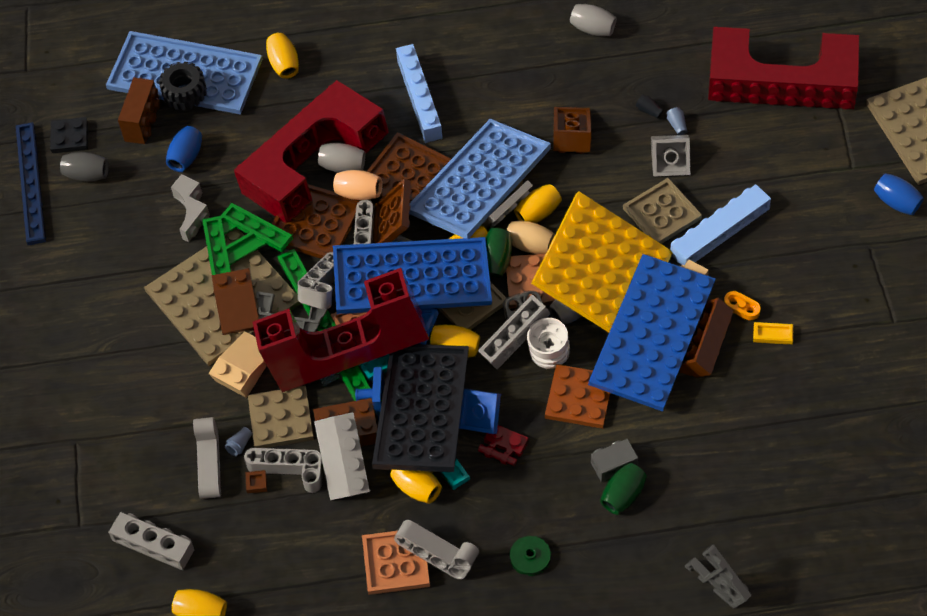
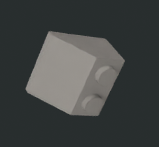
M651 136L653 176L690 175L689 136Z

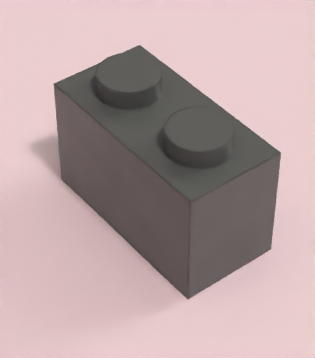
M628 439L615 441L611 446L604 449L599 448L591 454V464L601 483L611 479L618 470L629 463L638 466V457Z

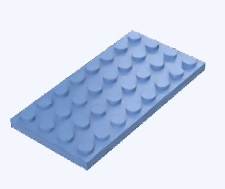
M129 31L106 83V88L108 90L128 93L133 77L154 80L155 86L158 88L159 99L164 100L159 84L160 75L164 73V69L169 68L171 64H177L176 62L194 63L195 67L198 66L203 72L207 87L205 99L203 102L200 101L198 107L241 114L263 59L262 55ZM184 84V85H181V86H179V87H185V86H187V85H189V84Z
M489 119L410 202L409 214L468 239L551 149V143Z

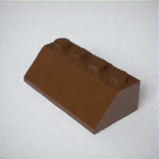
M720 298L707 301L679 373L696 378L711 375L733 314V310Z

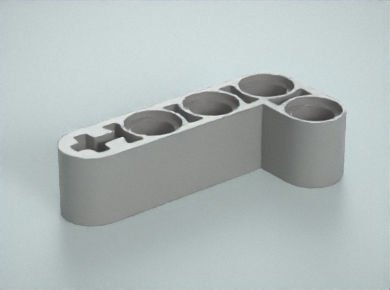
M361 200L356 206L354 244H371L374 226L373 204L369 200Z
M333 252L327 253L298 281V301L300 303L319 309H327L332 306L331 284L335 281Z
M214 417L193 419L194 434L197 441L200 499L221 497L219 435Z
M251 448L245 452L244 459L250 472L266 470L267 474L302 475L306 491L315 493L321 489L324 467L321 454L317 450ZM312 461H318L315 464H310ZM310 479H316L313 482H308Z
M410 520L403 521L394 537L398 545L456 579H463L479 554V550L474 544L465 542L460 548H457Z

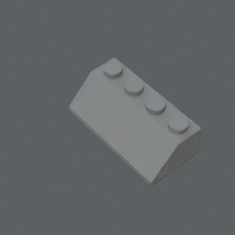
M354 413L314 421L330 500L370 492Z

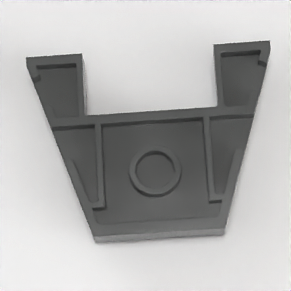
M257 291L256 297L260 319L272 315L275 295ZM311 306L308 319L294 318L303 330L316 332L329 308L319 309Z
M711 545L702 554L716 570L710 573L696 557L685 565L689 571L694 569L699 573L698 579L703 583L708 581L715 587L713 591L732 608L739 606L752 596L748 587L741 582L714 545Z

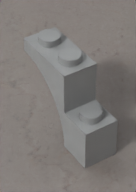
M181 174L171 186L174 198L179 200L186 208V217L180 227L182 239L189 242L192 237L197 235L199 228L203 225L202 219H207L210 215L207 205L198 201L202 195L200 183Z

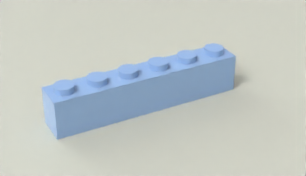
M414 45L396 48L397 61L425 143L443 139L441 123Z
M756 184L751 188L745 189L739 197L731 199L726 206L717 209L709 218H704L698 226L690 228L681 238H676L671 243V256L680 265H685L688 260L698 261L768 211L771 198Z

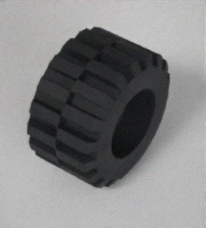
M176 62L177 64L175 65L171 64L169 68L164 69V73H161V79H159L165 103H168L169 107H174L176 110H179V108H182V110H186V108L192 109L193 106H198L200 101L203 102L204 96L207 94L203 72L198 66L195 67L194 63ZM184 84H189V85H187V86H185V87H179V86L184 85Z

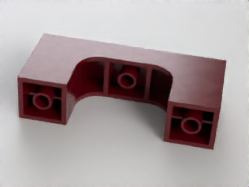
M713 27L708 100L854 109L858 90L859 35L822 33L819 61L810 66L763 64L755 61L749 54L750 29Z
M336 80L234 169L241 193L275 217L277 215L282 222H290L291 218H295L301 212V209L304 210L310 201L313 202L306 178L296 172L295 169L317 151L321 145L332 141H340L364 150L366 154L389 133L384 111L373 102Z
M401 268L364 281L371 309L363 316L317 332L305 331L299 327L290 309L252 322L258 351L282 392L429 340L422 312Z

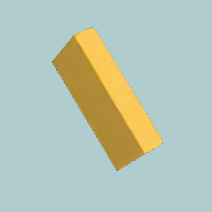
M754 322L753 342L793 344V324Z

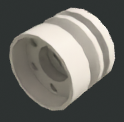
M542 318L530 326L527 332V341L533 362L545 369H554L556 364L562 365L565 363L570 355L569 337L565 325L560 320L554 318Z

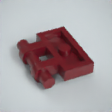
M498 425L497 434L487 433L484 438V443L489 444L488 447L481 444L478 452L483 453L487 458L493 457L498 459L504 465L510 464L515 466L517 459L512 457V455L521 457L529 442V438ZM496 448H499V449L504 450V451H506V452H504V453L499 452V451L496 450Z

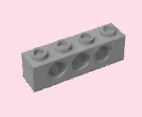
M531 295L478 351L491 365L498 369L527 339V332L530 326L539 319L548 318L551 313L535 296Z
M120 512L109 530L112 541L180 570L184 569L194 552V547L188 537L184 535L177 536L167 528L160 529L154 523L147 520L145 522L141 521L131 513L124 514ZM134 530H139L137 533L131 534ZM156 537L154 541H149L151 538ZM169 545H174L171 549H166Z

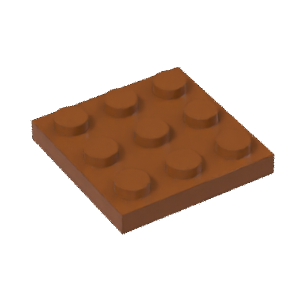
M556 364L545 411V419L603 429L611 393L588 385L593 370Z

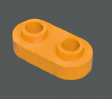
M736 291L728 292L725 295L724 303L733 310V313L746 320H755L759 317L760 305L755 300Z

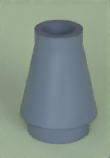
M679 107L670 109L667 112V120L677 135L686 134L688 130L686 128L684 111Z
M243 427L239 432L226 440V451L233 456L241 454L249 438L252 436V432L248 428Z

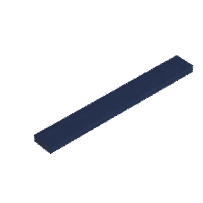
M32 122L16 125L27 245L46 242L35 125Z

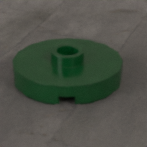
M536 536L522 537L510 549L512 567L520 574L535 576L544 572L549 566L551 551L548 544L541 538ZM529 552L534 554L533 556H527Z

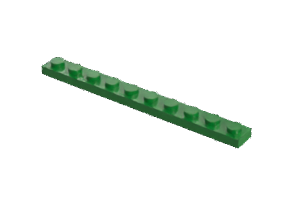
M295 249L277 257L298 295V281L307 271ZM302 303L309 316L311 306ZM329 311L326 312L316 331L336 326ZM358 365L339 372L354 401H356V389L370 388Z

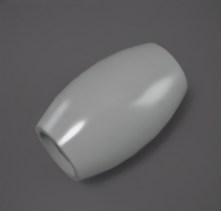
M576 4L570 17V23L573 26L595 36H611L617 20L607 10L589 4Z
M343 143L321 145L318 156L319 166L333 172L347 170L363 171L365 164L364 150Z

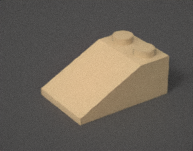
M244 331L217 359L209 372V375L216 382L245 398L248 397L267 366L258 351L256 337Z

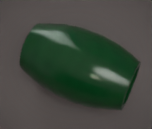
M490 228L485 237L489 276L501 278L505 274L511 260V232L500 228Z
M632 463L622 467L612 476L604 488L600 499L602 506L615 515L626 510L640 495L647 478L646 473Z

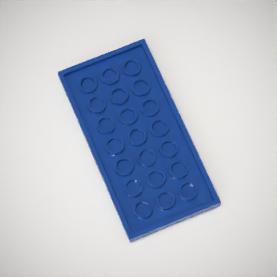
M485 237L333 246L337 314L368 312L371 306L364 281L399 268L402 269L420 309L492 305Z
M642 254L588 385L663 412L714 286L715 278Z

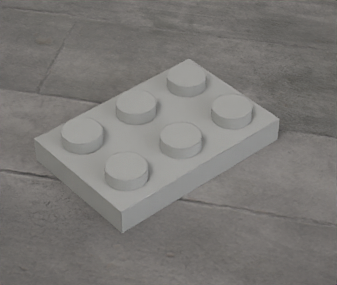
M527 180L484 221L482 226L486 229L488 227L493 228L521 200L530 194L528 190L533 185Z

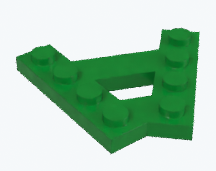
M233 203L229 205L221 216L202 219L212 275L231 272L230 265L266 244L283 252L293 240L292 235ZM236 228L247 233L226 246L225 234Z

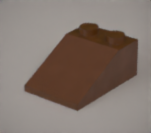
M554 107L553 151L560 153L567 151L577 153L590 152V108Z
M250 269L211 275L222 335L254 329L252 322L259 320Z

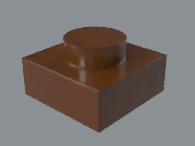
M266 470L246 472L247 494L267 492Z

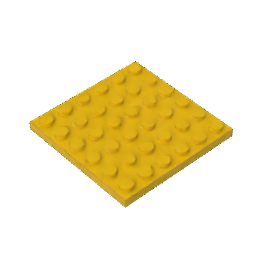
M579 191L576 193L531 284L605 331L610 332L642 254L669 262L672 252Z

